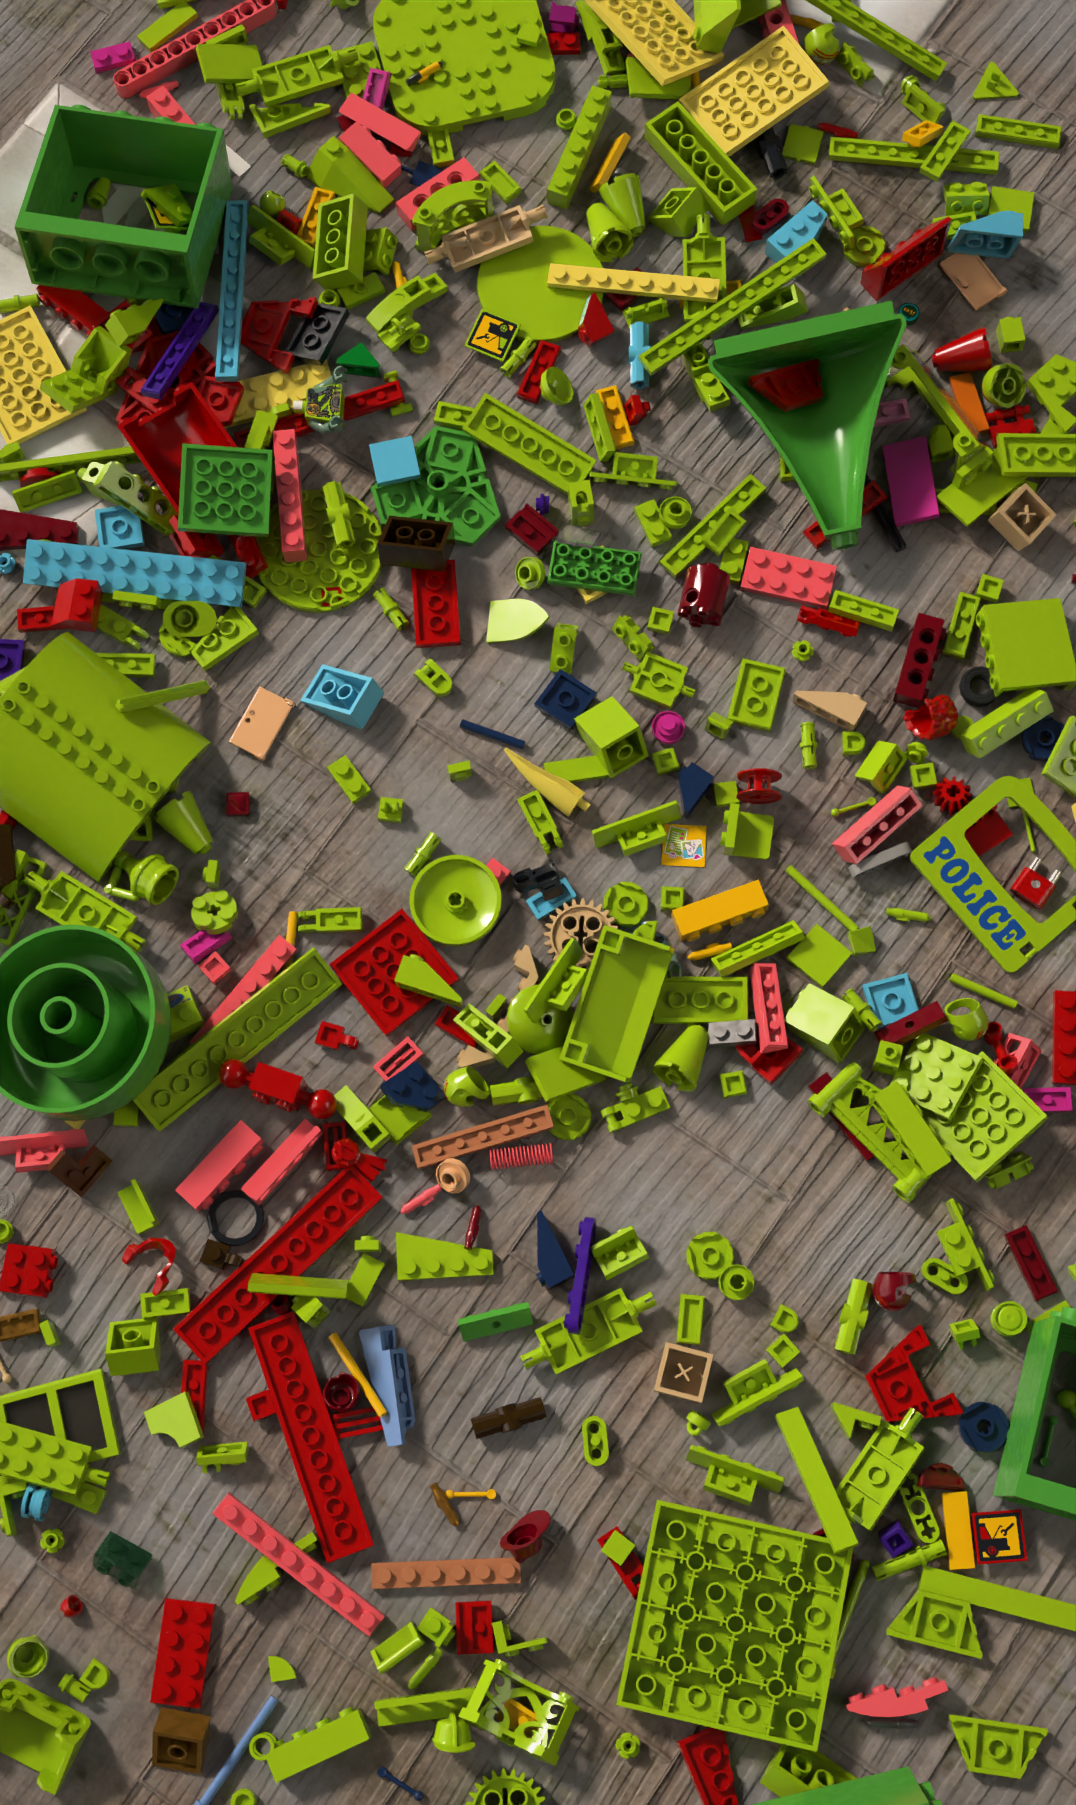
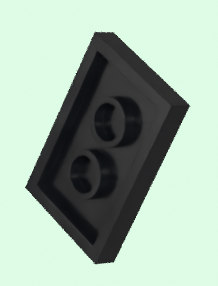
M318 303L312 319L302 318L285 352L293 353L294 360L322 366L350 315L347 308Z

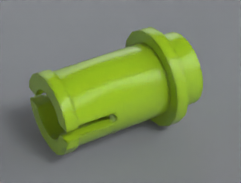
M285 154L281 160V165L294 172L295 176H306L309 167L305 161L300 162L290 154Z
M66 1673L58 1685L61 1688L60 1692H67L83 1704L92 1689L73 1678L74 1674L69 1675Z

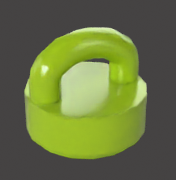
M693 1409L690 1410L686 1417L689 1420L686 1426L687 1431L692 1436L700 1435L703 1430L707 1431L711 1425V1421L707 1417ZM693 1424L698 1426L696 1430L693 1429Z

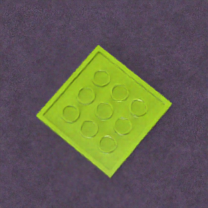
M983 1051L978 1056L982 1057L984 1061L951 1122L921 1109L923 1113L922 1118L927 1125L930 1124L934 1128L939 1143L947 1147L951 1156L976 1182H979L1049 1119Z

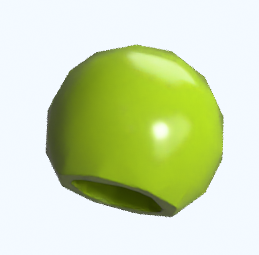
M272 190L264 192L260 197V209L270 217H277L279 212L285 209V198Z

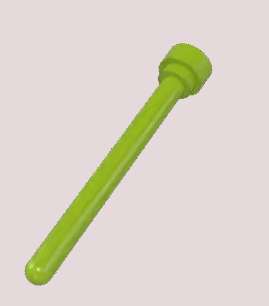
M866 1559L861 1560L842 1610L831 1679H834L837 1670L835 1669L836 1663H834L870 1565Z

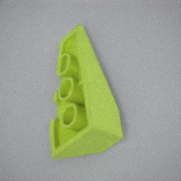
M335 136L331 137L318 149L306 173V177L317 187L333 191L335 194H338V197L354 193L368 206V210L379 215L394 202V198Z

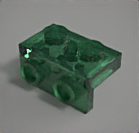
M110 1531L94 1554L93 1566L99 1573L103 1575L108 1574L117 1579L118 1583L122 1586H130L135 1589L139 1578L152 1560L153 1554Z

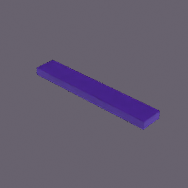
M200 302L199 308L193 309L141 388L142 396L162 400L218 314V305Z

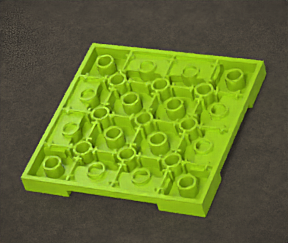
M657 1500L616 1705L817 1752L853 1548L834 1554L828 1538Z

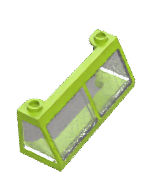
M904 344L899 346L885 384L887 387L894 383L899 384L902 389L912 384L940 422L948 427L949 433L953 438V447L956 450L953 453L955 463L950 468V471L955 476L956 471L986 447L990 449L991 447L921 355Z

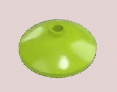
M532 985L521 990L511 1001L507 1012L509 1034L515 1039L522 1050L531 1054H540L563 1046L574 1016L571 1005L567 1011L548 1006L538 1023H532L525 1013L524 1007L539 985ZM545 1015L549 1017L547 1024L543 1021Z

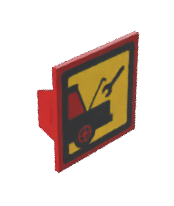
M1021 1509L971 1513L977 1565L1028 1561Z

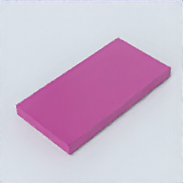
M926 436L882 446L896 527L939 518L940 514Z

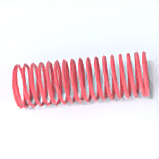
M547 1143L545 1144V1150L543 1144L541 1149L538 1144V1155L536 1145H534V1153L532 1145H530V1152L528 1145L526 1146V1151L523 1145V1157L521 1146H519V1156L517 1146L515 1147V1154L514 1148L511 1147L510 1153V1148L508 1147V1159L506 1148L504 1147V1158L502 1148H500V1157L497 1148V1162L495 1149L493 1148V1159L492 1150L490 1149L491 1170H494L495 1167L498 1170V1166L502 1169V1163L504 1169L506 1164L508 1169L510 1165L511 1168H513V1165L517 1168V1161L519 1167H521V1162L523 1167L525 1163L527 1167L529 1163L532 1166V1159L534 1166H536V1160L538 1166L540 1161L543 1166L544 1161L545 1165H547V1156L549 1164L552 1162L553 1165L551 1143H549V1151Z

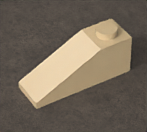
M796 690L792 701L847 731L855 729L867 705L859 695H851L846 692Z

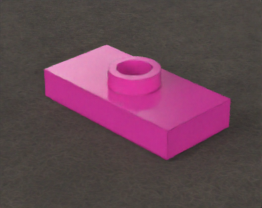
M370 68L363 99L383 110L392 74L387 71Z
M201 930L180 946L189 959L196 964L231 940L232 936L228 931L212 935L208 934L207 931Z

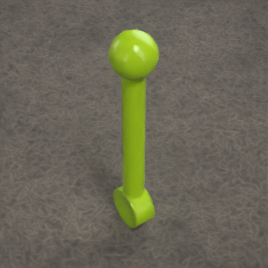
M870 797L862 803L842 809L834 808L831 810V815L837 817L841 813L867 805L873 807L876 804V799Z

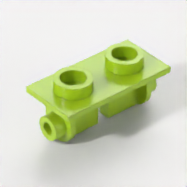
M844 42L835 59L861 88L866 79L871 81L875 77L874 70L866 62H862L863 58L854 46Z
M661 297L657 300L622 310L629 329L630 325L635 322L649 324L670 317L667 310V300Z
M621 615L618 616L612 630L629 648L630 652L641 661L647 651L652 652L654 650L653 641L644 632L639 635L636 634L640 631V627L631 617L627 615L623 617Z
M1024 1152L1010 1154L1008 1159L997 1164L985 1175L989 1178L987 1180L989 1188L999 1189L1011 1183L1008 1175L1012 1173L1015 1180L1030 1174L1031 1170L1034 1169L1030 1161L1032 1157Z

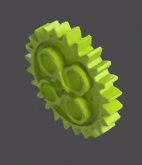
M503 1767L501 1775H498L493 1769L491 1779L484 1774L482 1776L483 1785L476 1781L474 1785L478 1792L470 1791L469 1795L474 1800L466 1801L465 1805H489L486 1802V1795L490 1792L498 1794L500 1802L497 1805H504L503 1788H507L508 1805H540L546 1797L537 1795L541 1786L532 1787L533 1777L526 1781L524 1780V1771L518 1777L516 1776L515 1768L512 1769L509 1775L505 1767ZM516 1790H520L525 1794V1801L521 1804H516L511 1799V1794Z

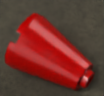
M985 327L979 328L935 349V354L931 355L933 367H938L939 371L990 370L992 368V359L989 343L986 339Z

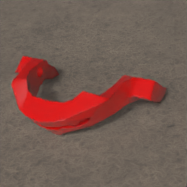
M150 1237L139 1245L135 1243L129 1245L123 1254L122 1261L125 1264H129L138 1254L149 1249L163 1251L164 1256L168 1257L169 1262L156 1275L157 1280L152 1291L153 1295L156 1296L169 1283L167 1274L175 1260L176 1248L173 1243L165 1238Z

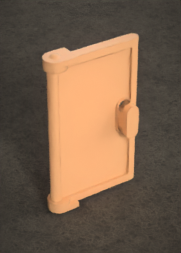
M955 253L939 264L975 311L995 298L1005 295L1008 291L978 255Z
M259 687L229 743L254 755L256 759L264 761L266 754L291 709L294 708L295 703Z

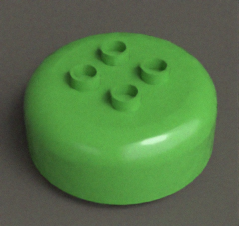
M62 925L43 929L29 935L12 946L0 957V1093L12 1102L40 1115L64 1121H80L113 1113L133 1101L145 1090L164 1061L171 1037L172 1020L170 1002L164 985L155 969L140 953L114 935L103 930L83 925Z

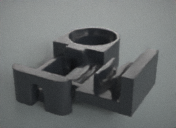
M549 859L550 863L532 870L529 867L517 872L512 877L515 890L519 893H526L542 886L541 892L545 902L564 894L559 881L558 869L552 859ZM528 879L527 882L519 884L520 881Z

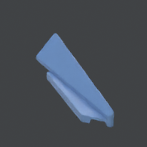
M395 1325L360 1330L359 1336L373 1390L388 1412L380 1418L387 1446L403 1445L406 1443L404 1436L407 1430L413 1428L415 1423L406 1348L396 1349Z

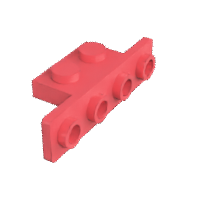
M84 1129L50 1131L47 1133L10 1137L2 1136L0 1137V1156L16 1154L15 1169L17 1173L47 1170V1166L61 1150L65 1152L69 1148L88 1147L89 1140Z

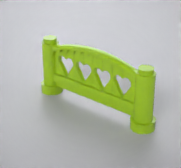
M852 1062L818 1094H813L807 1100V1103L819 1116L825 1117L831 1112L898 1179L892 1186V1189L900 1199L910 1203L916 1197L915 1193L931 1176L923 1180L909 1159L901 1160L903 1149L897 1141L884 1143L887 1128L885 1123L867 1126L869 1111L873 1106L870 1099L881 1089L861 1077L862 1068L857 1063ZM855 1089H859L862 1092V1096H866L869 1099L867 1106L850 1109L852 1094Z

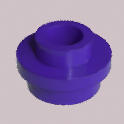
M540 494V498H536V511H540L542 516L549 514L550 498L549 496H544V494Z

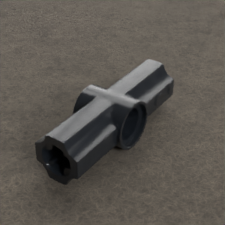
M772 126L756 138L757 150L760 159H764L770 178L779 179L787 174L788 168L782 154L781 139L779 135H775Z

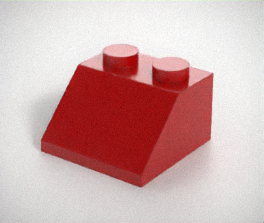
M75 578L60 584L51 627L96 632L103 596L99 582Z

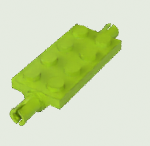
M330 45L253 68L251 69L253 79L237 83L236 88L240 97L258 92L262 97L265 107L273 106L344 83V77L340 69L341 65L358 61V54L355 47L337 53V51H332Z
M702 214L696 217L697 233L695 237L682 239L683 276L720 279L719 302L727 297L725 237H715L710 233V215L704 214L703 223ZM683 300L684 323H688L716 303ZM713 335L708 337L707 340H711Z
M33 871L28 873L31 879L26 876L24 883L39 891L41 895V900L35 909L58 924L83 925L103 930L114 935L138 953L143 950L140 945L145 947L147 940L130 931L138 920L137 916L63 871H60L55 879L48 881Z
M619 1288L585 1305L583 1323L579 1335L569 1334L568 1329L564 1328L565 1315L536 1329L535 1333L540 1341L539 1347L524 1355H520L522 1362L532 1358V1360L524 1363L526 1370L546 1360L550 1362L555 1375L642 1333L643 1331L637 1320L638 1314L657 1306L655 1299L645 1303L653 1298L651 1291L631 1301L626 1298L622 1288Z
M910 1407L900 1425L893 1426L882 1420L880 1426L871 1436L835 1490L850 1525L852 1522H857L871 1532L925 1451V1447L912 1439L913 1436L911 1435L924 1417L918 1411L915 1412V1409Z
M0 1421L1 1476L75 1497L80 1485L85 1482L103 1486L104 1488L107 1487V1480L109 1481L111 1472L91 1468L90 1464H88L92 1452L91 1446Z

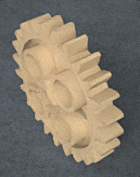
M582 898L580 905H577L576 901L572 899V906L569 907L564 902L563 911L556 908L557 917L549 916L553 923L545 924L546 928L550 930V932L544 933V937L550 938V940L545 942V946L552 947L549 949L548 954H556L553 958L555 963L563 951L564 945L571 938L576 939L580 945L577 936L580 935V917L584 916L583 930L587 937H583L584 953L576 966L586 968L589 971L594 953L586 951L588 944H598L604 925L618 929V926H611L615 922V918H607L610 914L609 910L601 912L602 904L595 908L593 900L586 905L584 898ZM570 919L577 922L575 928L569 930L564 927L566 921ZM592 920L600 923L599 928L596 930L588 929L587 925Z

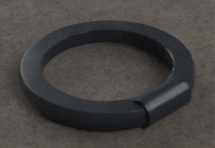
M232 1190L221 1194L213 1201L208 1215H206L209 1233H212L219 1242L228 1246H242L251 1242L260 1233L264 1223V1212L261 1204L257 1205L242 1190ZM231 1198H242L249 1201L256 1211L254 1228L249 1234L241 1238H228L222 1235L218 1229L216 1212L223 1202Z

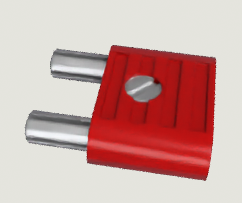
M1035 857L1029 867H1024L1010 888V892L1032 907L1041 910L1055 890L1056 886L1054 884L1061 876V872L1059 871L1053 882H1051L1058 871L1054 870L1047 880L1035 872L1042 862L1041 859H1039L1033 870L1031 869L1038 857Z

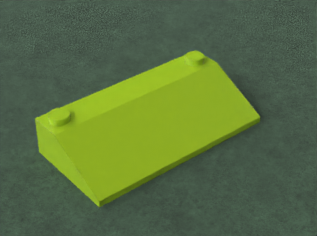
M693 0L695 17L693 38L696 40V48L698 50L721 53L741 11V1Z
M604 925L559 1059L630 1083L675 948Z

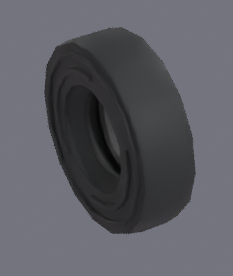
M983 666L973 667L967 670L961 678L959 685L960 694L964 701L972 706H987L997 698L995 697L994 689L990 687L991 676L989 668ZM976 679L986 681L988 691L984 694L975 693L971 687L972 682Z

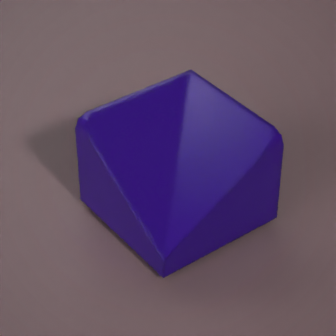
M899 1519L878 1531L880 1541L892 1558L914 1546L912 1537Z

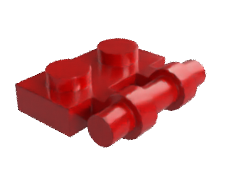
M1015 405L1011 409L1006 410L1001 408L995 409L993 412L985 414L987 422L995 421L996 424L989 427L993 449L997 447L996 437L998 433L1037 434L1033 419L1024 420L1022 416L1030 414L1029 405ZM1014 417L1015 422L1004 423L1003 419Z

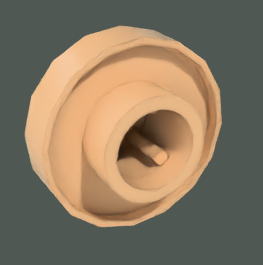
M454 1158L446 1159L436 1169L437 1181L447 1192L460 1193L470 1183L469 1170L460 1160Z

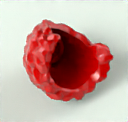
M941 694L934 697V699H925L924 702L926 704L921 705L916 711L907 710L903 716L907 729L913 732L914 736L919 737L920 740L927 739L931 741L948 735L955 728L959 714L953 700L949 696Z

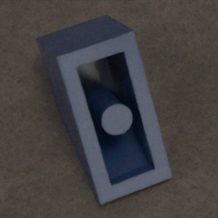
M693 762L688 767L684 766L677 776L679 778L678 789L683 816L687 819L714 783V776Z

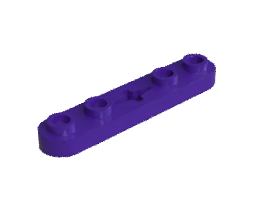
M585 1217L584 1221L579 1223V1236H581L580 1244H577L575 1248V1258L578 1260L573 1290H570L568 1294L570 1312L565 1315L564 1328L568 1329L569 1334L579 1335L582 1328L593 1256L590 1247L595 1243L597 1228L596 1218Z

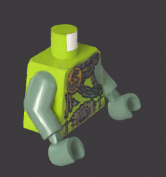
M337 366L334 369L333 375L312 388H308L306 401H294V414H305L307 424L321 435H327L335 431L341 433L343 431L342 427L343 423H345V420H343L345 392L340 383L341 381L344 383L348 381V376L344 375L348 370L342 366Z

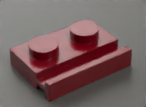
M527 503L522 510H519L505 524V529L537 556L552 542L555 536L559 535V530Z

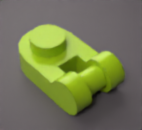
M430 658L425 662V666L421 670L417 669L413 673L416 679L436 696L444 697L452 691L453 685L450 676ZM431 672L435 674V675L432 676L431 678H429V677L427 676V675H429Z

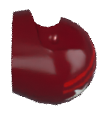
M878 1272L872 1291L876 1303L888 1311H899L905 1308L913 1296L906 1293V1287L908 1284L916 1281L915 1273Z

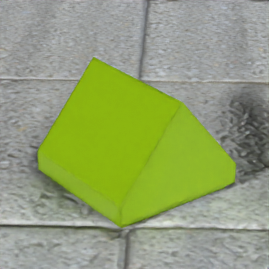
M713 712L707 719L705 731L725 740L733 721Z

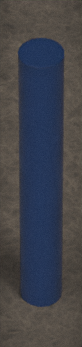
M464 719L460 723V728L522 750L524 749L526 743L524 740Z

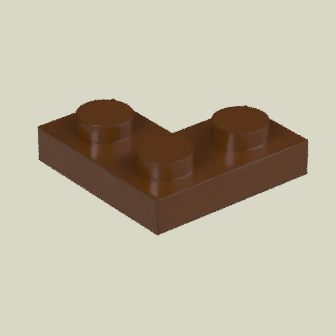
M93 1145L78 1163L61 1150L46 1169L82 1198L113 1160Z

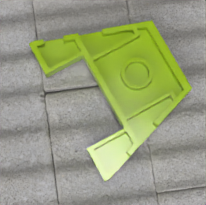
M1055 354L1028 380L1027 386L1041 406L1044 405L1050 419L1053 422L1055 421L1060 427V433L1067 434L1076 425V417L1063 408L1076 395V362Z

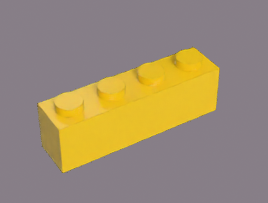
M758 879L672 910L671 917L680 940L687 939L690 942L700 938V934L709 932V934L716 933L722 930V926L728 924L736 926L742 923L743 919L750 916L758 918L765 914L769 904Z

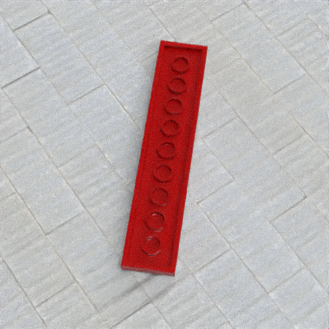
M354 1166L344 1168L178 1323L173 1330L206 1365L281 1295L249 1292L248 1282L252 1273L301 1276L374 1208L383 1197Z
M289 1312L248 1328L326 1562L330 1563L374 1546L328 1407L323 1400V1393L295 1312Z

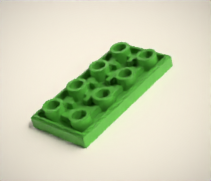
M554 541L547 584L635 596L642 552Z

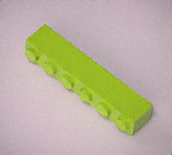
M592 85L547 188V204L568 209L612 107V91Z

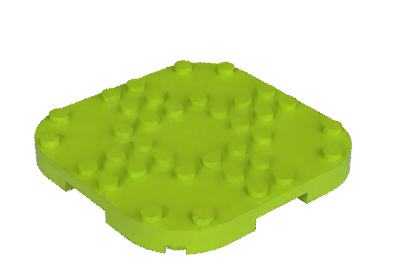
M381 0L376 7L373 16L374 36L383 69L392 74L388 89L395 115L401 121L421 131V135L428 136L427 131H431L432 134L443 133L445 129H448L449 134L463 131V125L502 116L504 121L525 117L543 108L546 105L547 99L554 93L556 83L555 64L536 0ZM534 23L539 27L540 40L537 47L517 42L516 37L522 25ZM436 61L443 63L441 69L429 75V79L410 86L406 84L405 80L414 73L419 72Z

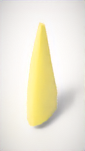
M504 749L510 760L527 781L567 817L570 816L576 806L585 812L588 810L591 804L582 799L585 792L568 780L534 765L510 749Z

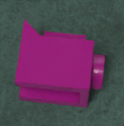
M552 0L549 23H551L550 33L575 32V27L580 25V14H576V8L558 6Z

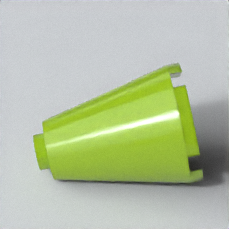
M635 173L617 176L614 178V183L610 185L608 181L600 187L599 192L610 211L632 232L634 238L640 236L645 229L639 175L636 177Z
M603 203L591 205L586 215L594 255L601 262L608 263L613 262V258H623L634 245L632 232Z
M186 791L181 794L184 797L183 799L174 798L156 813L157 815L153 816V819L195 855L200 853L202 856L213 848L211 846L213 839L193 794L190 791Z
M700 1025L689 1026L654 1065L653 1071L658 1079L668 1086L672 1083L678 1085L677 1090L694 1091L698 1084L709 1039L705 1028Z

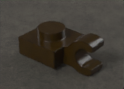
M207 1239L200 1262L224 1270L226 1263L239 1267L244 1263L245 1259L230 1254L231 1246Z

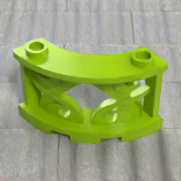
M478 180L457 182L443 187L429 196L418 208L412 219V223L416 225L418 237L415 249L425 252L439 247L443 243L441 236L493 216L495 210L492 204V183Z
M496 1659L495 1662L485 1660V1668L467 1707H462L458 1717L481 1731L495 1735V1739L513 1748L516 1746L527 1752L528 1755L556 1766L559 1759L557 1753L575 1712H578L580 1709L579 1706L572 1702L574 1698L564 1692H560L559 1695L522 1678L508 1669L510 1665L499 1659ZM497 1674L503 1679L504 1684L499 1687L494 1683V1690L498 1694L494 1697L488 1689L494 1675ZM511 1682L517 1684L520 1687L510 1689ZM537 1695L548 1701L541 1705ZM486 1696L489 1699V1701L479 1711V1708L484 1700V1697ZM526 1696L534 1710L537 1722H524L512 1732L508 1730L510 1717L502 1703L513 1698ZM553 1705L564 1708L557 1725L547 1724L546 1719H553L558 1715L550 1712V1707ZM495 1707L503 1714L502 1722L494 1720V1715L499 1713L494 1709ZM525 1728H538V1732L531 1730L533 1733L532 1738H527L524 1735ZM548 1730H555L547 1747Z

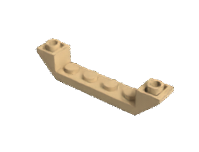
M525 945L522 950H517L513 958L515 970L528 977H524L518 986L519 991L539 984V977L530 947ZM513 998L510 1000V1002H509V1004H508L506 1010H508L509 1005H510L511 1001L513 1000ZM506 1015L505 1019L500 1018L497 1025L509 1034ZM468 1045L466 1050L462 1049L456 1059L458 1069L466 1066L478 1068L496 1061L487 1051L483 1053Z

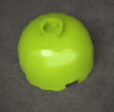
M1011 363L993 366L987 371L982 381V393L985 399L991 405L1001 408H1011L1014 404L1020 403L1027 388V382L1024 381L1022 376L1024 374L1023 370L1018 365Z

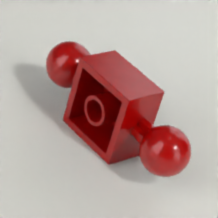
M230 1059L221 1065L218 1072L219 1080L226 1088L238 1089L243 1085L248 1086L257 1102L269 1105L270 1102L278 1106V1109L291 1113L292 1110L299 1111L300 1106L304 1105L307 1106L308 1112L313 1117L327 1119L334 1114L337 1108L336 1097L329 1090L318 1089L312 1093L307 1092L308 1085L302 1076L258 1062L255 1072L251 1073L248 1071L245 1063L238 1059Z

